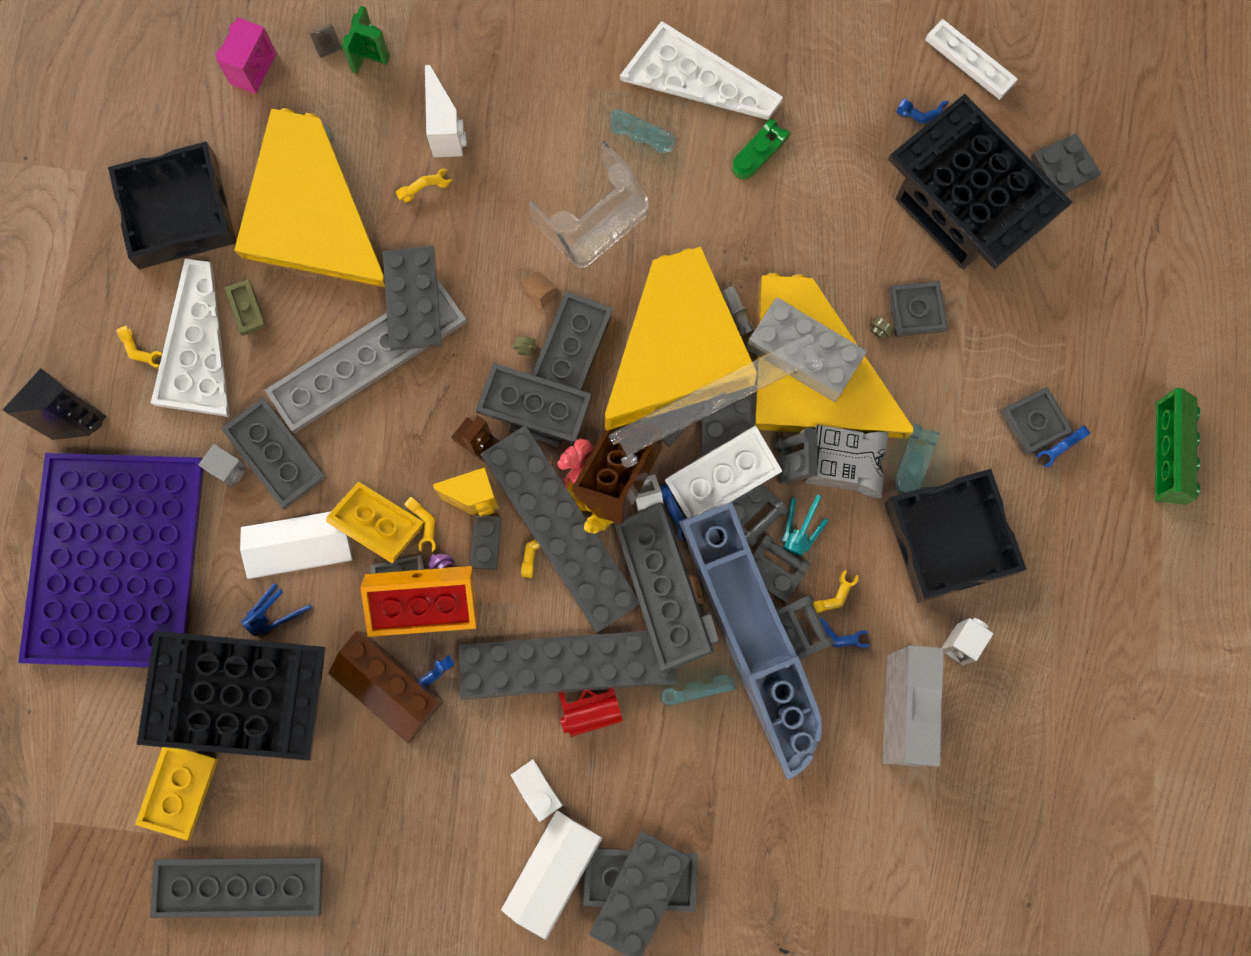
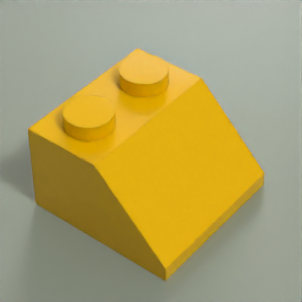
M485 467L433 484L441 500L473 516H489L494 513V509L499 508Z

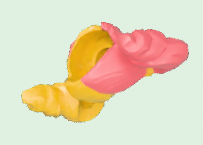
M582 438L576 440L574 446L567 448L561 455L558 467L562 470L572 468L563 480L564 485L581 512H592L571 490L594 449L590 441ZM592 512L591 517L584 524V530L595 534L606 530L610 524L615 522L599 518Z

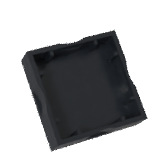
M207 141L171 150L161 156L141 158L108 167L114 197L121 212V228L128 259L138 269L236 244L216 155Z
M991 469L956 478L941 486L924 487L892 496L885 502L917 603L1017 575L1027 570L1015 535L1006 520L1004 504Z

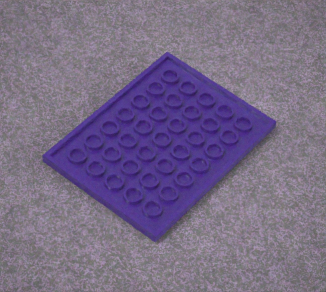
M45 453L18 663L149 668L154 630L187 634L204 472L199 463L203 458Z

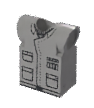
M816 425L814 429L817 432V475L804 479V483L848 490L854 489L869 497L882 498L884 473L881 461L887 453L889 433L873 432L864 434L858 431Z

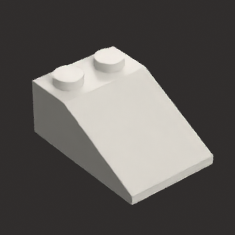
M425 65L426 135L433 157L463 156V147H467L466 131H464L463 120H459L453 103L431 66Z

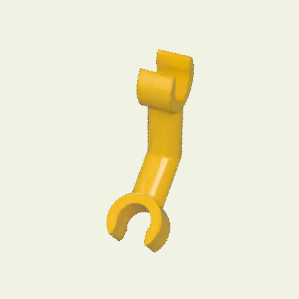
M440 169L435 175L423 176L411 185L399 188L396 191L399 201L404 199L405 203L410 202L414 199V194L426 186L438 185L441 188H447L452 179L445 180L442 177L445 176L448 170Z
M125 325L116 329L130 359L149 363L152 367L159 370L160 365L155 364V359L162 357V352L154 351L147 353L139 351L134 343V335L130 328L128 329Z
M410 497L404 505L424 522L423 539L420 540L418 548L422 553L423 544L430 542L432 543V553L436 551V543L433 540L435 518L414 498Z
M536 539L530 541L525 546L524 560L521 568L522 577L532 578L535 551L541 548Z
M847 570L843 571L839 576L840 587L836 597L815 601L813 605L816 612L820 613L842 607L850 588L858 582V575L853 578L852 583H848L845 580Z

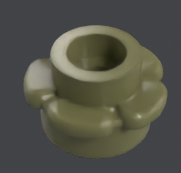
M877 317L874 322H870V325L873 326L871 332L877 337L884 339L885 336H892L890 333L894 327L884 319Z
M516 337L515 345H512V348L517 349L518 355L530 356L532 351L537 350V346H535L536 339Z

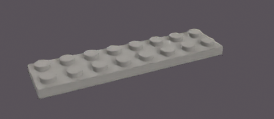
M437 280L441 336L443 339L466 324L467 320L441 282ZM387 313L273 384L265 392L290 430L295 434L429 347L391 351L389 348Z

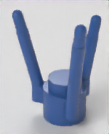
M274 583L257 604L246 613L247 616L241 620V623L253 636L260 632L266 635L272 629L312 609V605L309 604L268 625L267 622L270 621V618L265 611L283 593V590L279 589L272 595L277 588V584Z

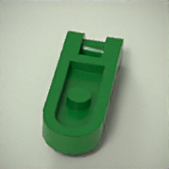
M770 118L764 127L733 159L732 172L735 177L742 180L753 177L788 140L791 133L785 128L782 130L777 125L778 122ZM770 133L776 137L773 142L768 138Z

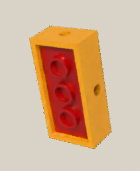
M473 566L365 574L360 589L368 637L476 629L478 608Z

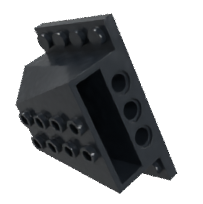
M963 94L891 153L888 158L905 177L895 198L897 202L963 270L979 254L995 270L1073 203L966 94Z
M154 630L136 745L310 761L326 647Z

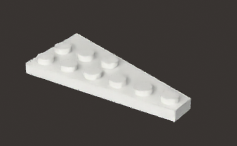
M662 21L620 75V80L766 120L770 119L783 99L781 95Z
M185 259L151 404L159 407L230 417L213 265L206 261Z

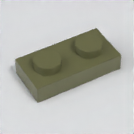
M249 279L225 287L232 312L242 336L267 327Z

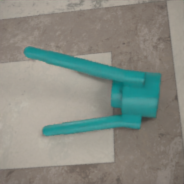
M821 495L816 496L800 531L794 529L793 533H791L796 498H791L786 529L781 540L785 542L783 547L785 550L798 556H803L804 552L808 553L811 545L828 523V519L825 518L807 540L808 535L806 531L821 500Z

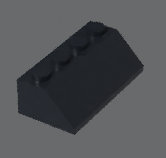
M42 368L36 372L2 409L5 413L52 440L90 436L92 432L97 431L102 426L103 420L107 417L84 397Z

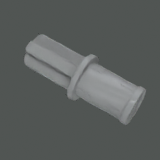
M734 287L722 291V294L741 338L752 334L755 328L747 313L748 308L746 306L743 307Z

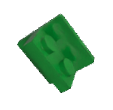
M360 6L358 12L352 17L349 34H346L342 41V49L354 73H358L364 58L386 65L390 58L382 30L371 24L366 7Z

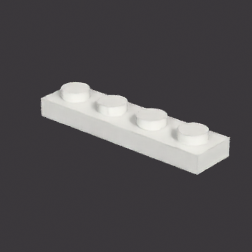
M943 19L926 36L925 41L999 100L1018 80Z

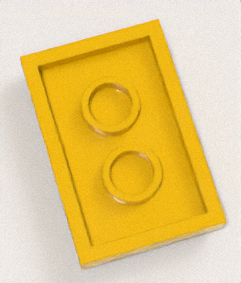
M359 481L329 513L326 519L327 523L392 564L423 528L424 523Z
M162 747L135 825L183 840H191L218 759L187 749Z

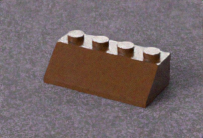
M637 421L608 431L605 429L572 486V493L597 517L622 525L662 450V428Z
M356 631L338 652L328 673L407 743L412 741L444 702L443 699L419 681L414 674L377 642L368 637L365 632Z

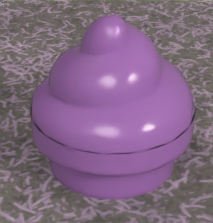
M433 554L430 557L429 569L455 567L454 560L448 554Z

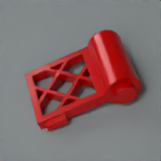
M613 688L608 689V692L598 695L590 690L583 691L578 701L568 704L565 698L566 692L558 693L565 716L560 718L564 734L570 733V737L623 722ZM586 694H589V695L592 696V697H588V698H585V699H584V697L586 696Z

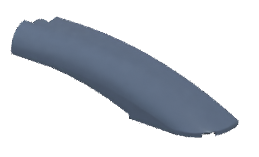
M728 502L679 521L686 538L690 556L729 653L786 779L789 780L804 770L813 759L818 742L821 740V716L800 659L788 638L756 565L733 503Z

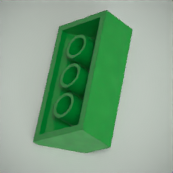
M1175 388L1156 402L1155 502L1187 505L1197 500L1200 493V484L1197 482V472L1200 468V458L1197 457V446L1200 443V433L1197 431L1200 408L1197 406V397L1182 388Z

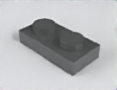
M474 515L470 566H473V569L497 570L501 517H479V515Z

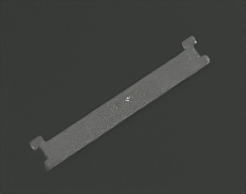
M812 334L803 336L609 435L612 444L614 445L619 442L626 454V457L621 459L624 467L627 468L637 463L633 453L809 364H812L816 372L829 366L824 356L818 359L811 347L812 344L816 343Z

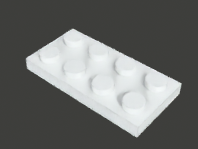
M753 426L666 477L664 480L686 517L689 518L705 510L735 500L781 473L782 470L758 428Z

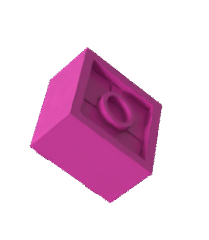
M237 17L235 22L231 23L229 27L230 32L222 47L215 54L216 61L231 85L257 94L277 52L263 26Z

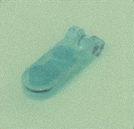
M615 110L611 113V131L615 135L624 133L638 143L644 142L653 146L660 153L671 152L677 142L676 138L668 131L624 111Z
M914 423L913 433L908 439L894 480L895 488L899 493L903 494L914 491L922 486L939 437V432L934 430L929 432L922 429L921 425ZM918 439L926 441V446L918 444Z
M727 674L712 678L713 683L702 685V681L686 684L687 689L678 692L672 688H667L661 695V701L664 705L672 706L733 691L737 687L735 679H729Z

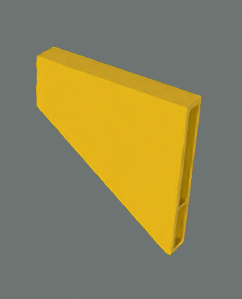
M281 108L280 110L271 109L234 251L242 259L385 287L384 271L321 119L312 113L302 115L287 108Z
M701 247L688 248L680 253L669 256L663 255L653 260L605 412L606 431L755 385L757 372Z
M769 273L766 276L762 275L759 284L758 325L777 297L857 345L813 278H806V276L799 274L791 277H783L777 273ZM756 355V369L758 370L755 426L758 430L800 433L805 428H815L816 425L863 432L864 434L887 432L889 433L888 438L908 439L913 433V426L866 356H864L841 395L834 403Z

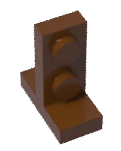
M477 416L474 421L467 417L451 437L485 464L486 462L482 458L481 453L500 442L491 434L487 422L480 416Z

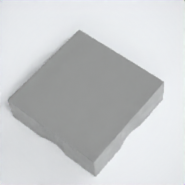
M907 646L887 655L882 764L912 767L940 766L944 648Z

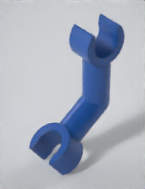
M902 99L896 113L902 117L909 116L925 124L943 112L942 108L946 107L949 101H943L939 104L938 108L923 113L914 108L909 100Z
M1084 425L1051 449L1038 453L1037 458L1043 454H1048L1051 460L1044 467H1049L1055 462L1056 457L1084 439L1091 432Z
M667 483L659 486L662 498L677 526L678 538L684 541L681 534L682 528L679 521L684 520V517L675 501L673 493Z
M819 616L828 637H832L835 643L832 645L833 647L856 646L858 648H866L870 645L861 644L858 641L859 635L868 633L867 631L862 630L854 635L837 636L829 628L827 622Z
M447 655L442 661L437 660L432 671L417 679L426 686L438 680L445 671L455 665L450 655Z

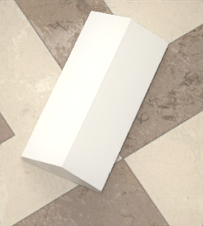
M330 512L241 527L240 552L247 579L353 561L350 537L326 522Z
M557 810L501 911L517 924L547 940L602 837Z

